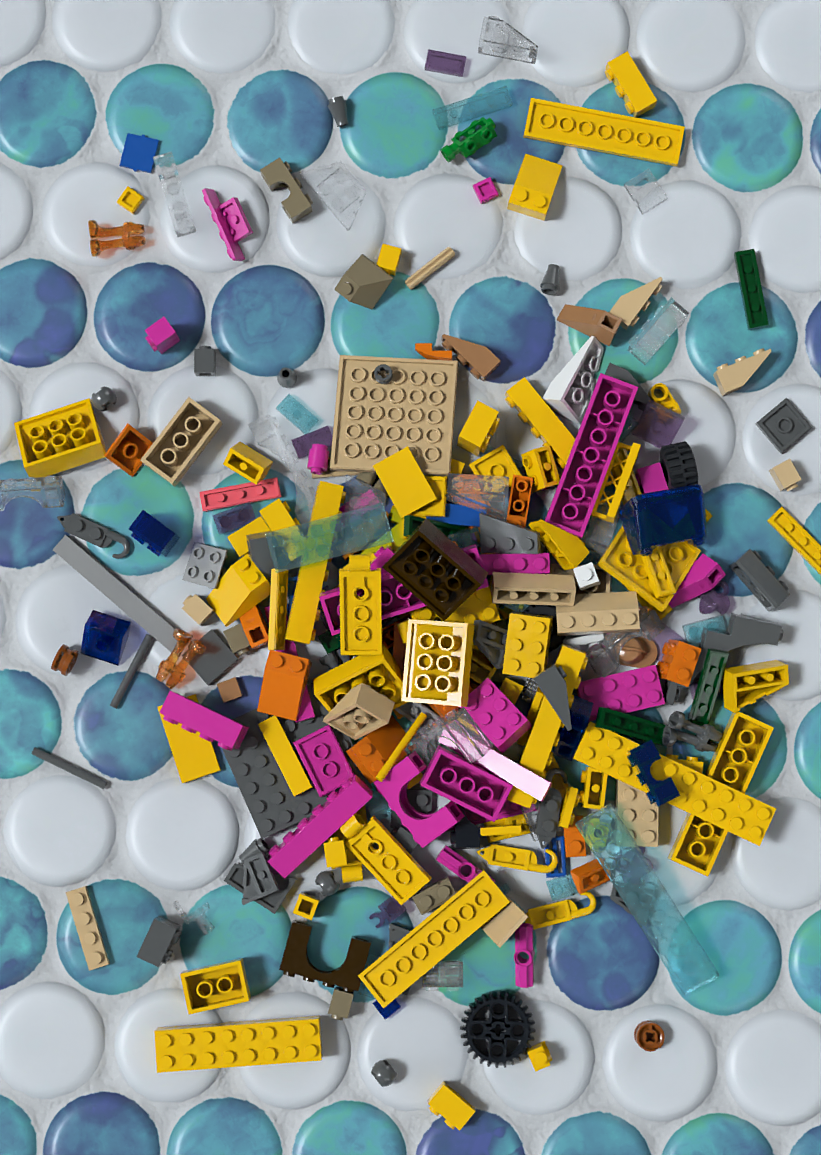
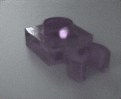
M391 896L378 906L381 912H374L370 915L369 919L378 917L380 923L375 927L380 928L385 923L386 918L391 923L407 911V909Z

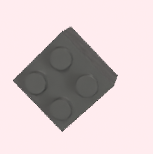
M162 916L154 918L136 957L157 967L169 962L173 953L171 947L178 942L182 934L179 931L181 925Z

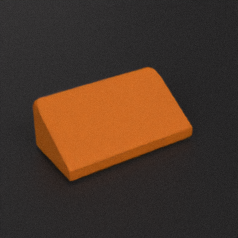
M603 857L596 858L570 871L579 894L612 879L611 862Z

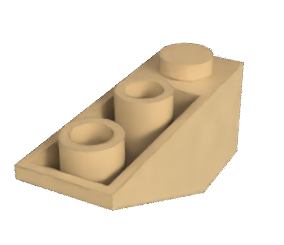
M659 277L622 295L609 313L622 319L620 324L622 328L627 330L629 326L634 327L640 318L637 316L641 310L645 312L651 301H649V298L652 294L656 296L663 287L660 285L663 278Z
M762 348L753 352L754 356L749 358L742 356L736 359L732 365L728 366V363L717 367L713 377L721 395L725 396L741 389L772 350L765 351Z

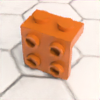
M669 639L663 645L662 660L656 665L659 678L689 687L701 648L682 641Z

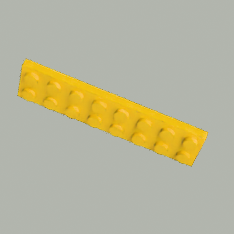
M531 98L523 138L677 167L685 127Z
M483 870L360 973L358 977L380 1005L385 1008L500 912L510 901L486 871Z

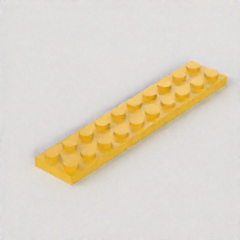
M589 721L573 756V759L758 846H760L776 811V808L621 735L610 730L597 728L595 723Z

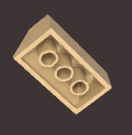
M637 592L575 594L574 606L556 605L557 636L639 632L640 621Z

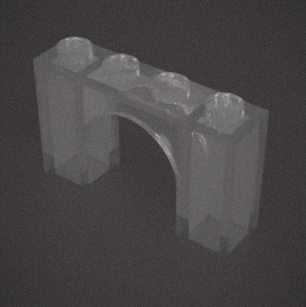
M462 707L457 711L452 709L445 715L444 719L442 717L437 718L432 722V726L427 724L422 727L419 733L414 735L404 751L407 755L416 751L428 767L438 747L437 737H443L452 741L470 764L484 757L493 745L466 709ZM425 768V769L421 772L423 775H424V773H425V771H426L427 768Z

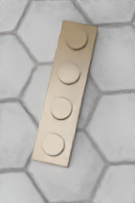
M84 886L66 892L89 971L109 965L110 962L87 887Z

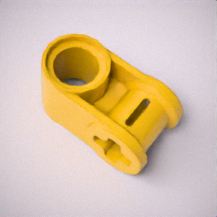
M657 383L649 390L648 396L656 404L655 411L663 423L667 422V419L673 415L681 414L678 403L672 397L666 385ZM654 389H660L663 397H655Z

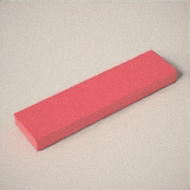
M278 477L262 480L257 485L249 482L199 492L203 512L281 498Z

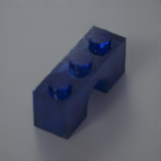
M574 696L572 706L569 708L572 729L568 731L565 725L561 728L560 739L557 747H554L553 755L572 761L582 732L584 733L589 721L593 702Z
M648 740L628 750L629 755L627 759L632 767H636L639 773L636 777L641 786H646L648 792L645 794L650 804L654 803L658 807L680 796L671 777H666L662 780H656L652 777L650 767L653 762L661 759L652 740Z

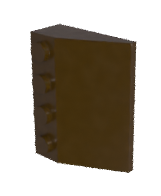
M427 519L412 532L382 566L443 621L482 585L488 575L485 569Z

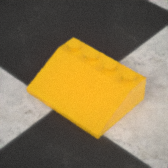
M90 398L14 423L23 465L31 481L105 458L106 448Z
M408 620L401 701L467 707L474 625L456 622Z
M383 643L382 655H359L313 679L314 695L328 712L352 688L361 683L369 685L376 692L386 695L388 699L395 702L393 710L407 703L401 701L404 675L394 657Z

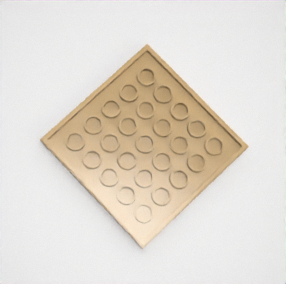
M340 355L330 470L376 473L373 465L408 446L424 475L450 477L458 361ZM386 364L391 368L393 377L389 383L380 384L376 381L374 371L378 365ZM383 370L378 375L386 378V374L388 375L389 373H385V370Z

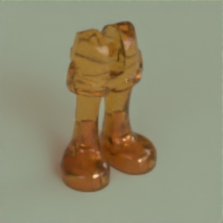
M95 220L88 221L92 257L99 256L102 251L111 248L126 247V250H134L136 247L146 244L144 236L130 237V235H139L145 232L144 225L125 222L123 226L103 228ZM122 236V238L115 240H98L104 237Z
M177 628L173 632V637L177 640L175 648L166 660L161 661L156 675V679L163 682L170 673L171 675L166 682V686L171 690L185 678L186 674L184 671L191 660L197 654H203L207 649L200 640L192 639L193 636ZM188 645V651L177 665L176 662L178 658L180 657L185 647Z

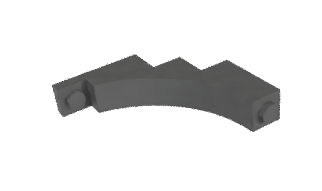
M731 613L727 632L703 628L698 647L701 648V652L689 686L702 670L708 648L730 651L753 644L778 646V642L783 637L782 626L778 623ZM666 680L663 692L665 704L673 705L674 700L677 701L679 696L678 686L689 687Z

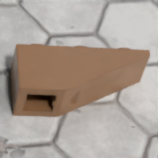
M567 304L564 305L557 317V321L589 337L595 336L599 342L610 346L622 322L621 318L605 310Z
M443 334L441 337L443 341L441 343L447 351L452 350L457 355V361L463 366L466 364L471 369L470 373L477 380L480 378L484 381L500 365L501 361L485 346Z

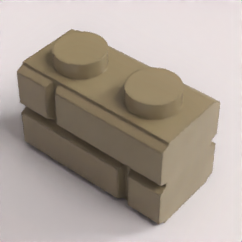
M447 876L423 889L421 892L414 894L412 898L419 912L423 915L445 903L456 894V891Z

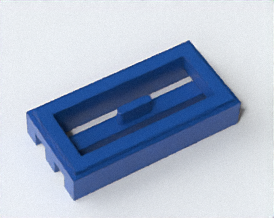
M556 836V838L553 837L551 839L552 850L556 856V841L560 840L562 873H558L557 864L554 873H546V878L567 877L564 836ZM547 844V846L544 848V851H545L546 849H549V845H548V844ZM545 852V865H550L549 854Z

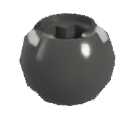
M105 386L101 387V390L96 394L93 393L91 398L93 406L100 411L108 410L107 407L112 404L115 405L117 400L115 392Z
M332 871L320 872L315 879L316 885H320L322 888L321 893L323 896L334 895L339 890L340 884L333 879L334 873Z
M387 1060L376 1062L371 1070V1074L382 1087L389 1086L396 1080L397 1073Z

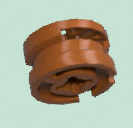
M63 644L52 662L51 669L54 671L59 670L62 675L67 676L76 663L79 651L75 649L70 650L69 646Z
M642 1021L634 1031L636 1043L645 1051H656L664 1043V1031L653 1021Z

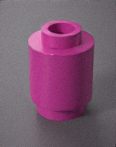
M312 444V448L309 449L307 469L311 470L312 474L321 475L327 471L328 446Z

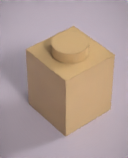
M791 459L769 470L780 491L786 489L788 492L798 487L797 482L802 480Z
M196 594L194 596L189 595L183 602L184 606L182 609L200 626L215 612Z

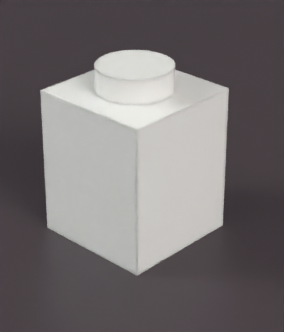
M593 562L573 569L581 591L601 584Z

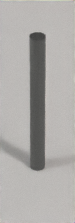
M146 634L110 706L118 708L154 637Z
M35 747L32 751V755L102 789L107 785L106 781Z

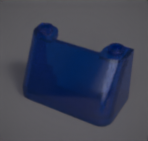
M699 484L640 494L631 498L618 511L633 555L641 554L642 556L652 554L653 549L657 546L688 541L690 545L693 544L694 547L703 545L708 538L704 493Z

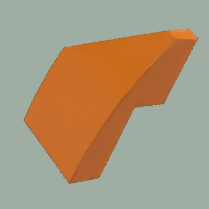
M415 343V350L426 359L452 361V351H432V343Z

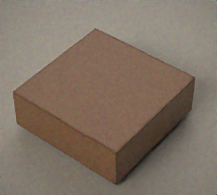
M236 677L217 684L223 703L243 696Z

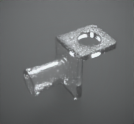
M177 900L174 901L173 906L186 925L195 921L204 935L208 934V930L211 932L215 928L205 915V912L210 909L208 902L187 916Z

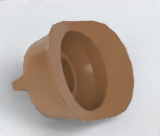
M620 634L611 641L609 653L611 658L620 665L643 668L654 663L657 657V647L647 637Z

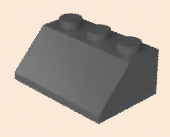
M749 549L729 567L767 611L776 609L790 595L787 591L788 587L783 581H778L774 577L775 572L771 567L765 566L760 561L762 558L755 550Z

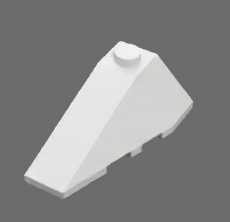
M591 336L554 378L542 398L552 411L578 424L581 423L589 404V392L594 389L595 385L592 382L594 373L599 370L604 347L595 336Z

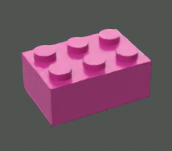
M486 678L468 695L467 707L459 706L502 754L532 727L528 719L489 678Z

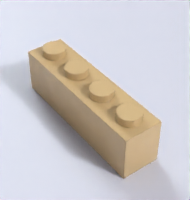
M493 572L492 603L574 606L576 594L574 575Z

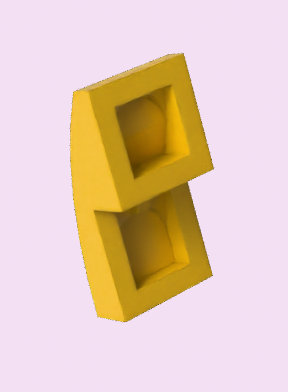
M526 813L498 819L495 822H485L484 827L517 824L522 826L521 834L487 836L488 843L530 833Z

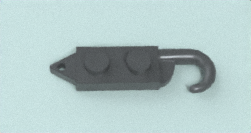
M74 513L72 515L57 516L65 528V532L100 548L108 547L113 540L121 543L124 547L121 554H113V558H124L130 551L128 539L116 532Z
M560 768L550 769L546 773L545 779L551 783L555 774L561 775L563 782L567 783V775ZM550 787L544 800L539 801L534 834L537 835L542 849L547 846L553 837L556 838L562 797L561 793Z

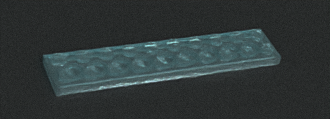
M611 803L575 823L577 829L682 994L686 995L719 978L718 971Z

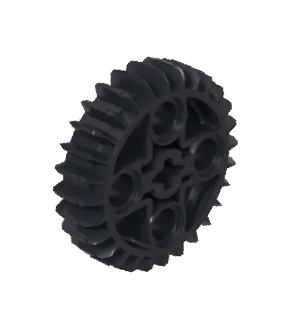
M489 991L488 998L481 994V1001L474 998L475 1006L470 1003L468 1004L471 1011L464 1010V1014L468 1017L461 1018V1021L466 1023V1025L460 1026V1030L466 1031V1033L461 1034V1038H467L463 1045H470L467 1052L471 1053L474 1051L473 1059L475 1060L479 1056L480 1064L487 1060L488 1067L491 1066L492 1062L495 1063L496 1068H498L500 1062H502L504 1068H506V1061L514 1065L513 1059L515 1057L521 1061L520 1053L527 1055L525 1047L531 1049L532 1046L528 1043V1040L534 1041L535 1039L530 1035V1033L536 1032L534 1028H530L531 1025L535 1024V1021L528 1020L532 1013H525L528 1006L521 1007L522 999L516 1003V995L509 999L508 992H505L504 997L501 996L500 991H497L496 996H493L492 992ZM500 1003L504 1006V1010L497 1014L493 1012V1006ZM489 1005L488 1018H475L482 1008ZM507 1005L515 1009L522 1020L508 1019ZM477 1023L483 1026V1030L478 1034L471 1030L472 1026ZM499 1024L503 1030L496 1034L492 1028H496V1025ZM514 1026H523L524 1030L522 1034H514ZM474 1039L488 1040V1053L481 1050ZM507 1040L520 1041L513 1051L507 1053ZM495 1045H500L503 1051L499 1055H494L491 1052L492 1048Z

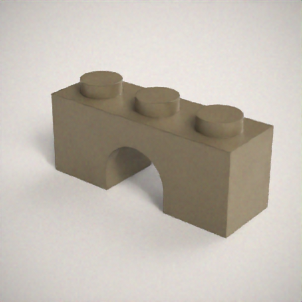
M279 157L260 169L261 176L271 191L279 187H285L290 191L289 197L282 201L281 205L292 224L312 212L311 205L313 202L308 194H303L301 191L303 187L297 177H292L290 174L292 169L286 161L283 163Z

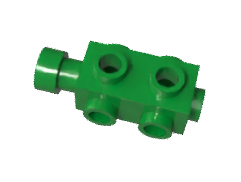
M482 117L479 120L473 121L468 128L455 134L451 139L453 142L451 145H446L440 149L443 157L447 162H451L459 153L465 158L473 155L476 150L489 144L492 139L497 137L494 130L496 125L491 118L486 120Z

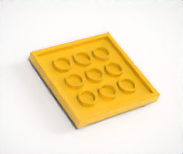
M648 511L677 591L701 550ZM627 517L597 565L626 587L637 592V595L660 612H663L674 595L656 599Z

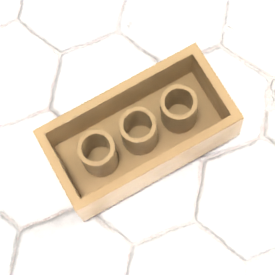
M188 397L140 461L176 487L223 423L200 404Z
M617 779L615 788V845L658 847L659 799Z

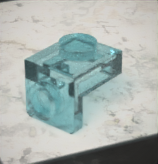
M571 873L546 881L552 901L578 893Z

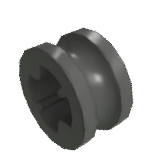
M381 364L375 368L374 375L378 383L387 384L392 380V370L388 365ZM383 370H385V373H389L388 375L386 374V378H382L378 374H381Z

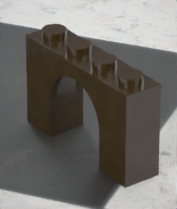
M293 920L279 970H282L286 976L295 977V974L303 976V980L308 982L322 981V985L334 988L337 985L342 987V990L345 992L354 993V990L359 991L361 979L358 975L364 971L372 941L352 936L344 963L335 970L323 971L313 966L307 955V946L313 925Z

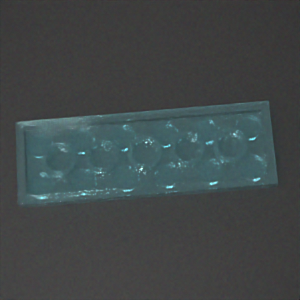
M383 502L265 533L275 573L394 542Z

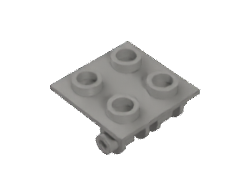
M194 542L182 580L216 589L220 575L223 574L221 570L224 569L223 565L226 558H228L227 550Z

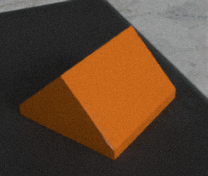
M127 423L104 456L133 477L143 464L140 461L153 443Z

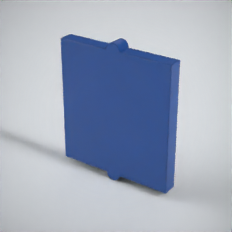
M127 133L119 166L133 169L134 172L152 173L159 140L145 137V135L139 136Z

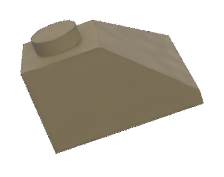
M362 254L346 271L334 290L349 302L372 310L394 278Z

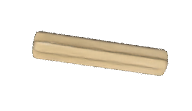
M447 247L406 279V286L412 290L455 256L452 248Z

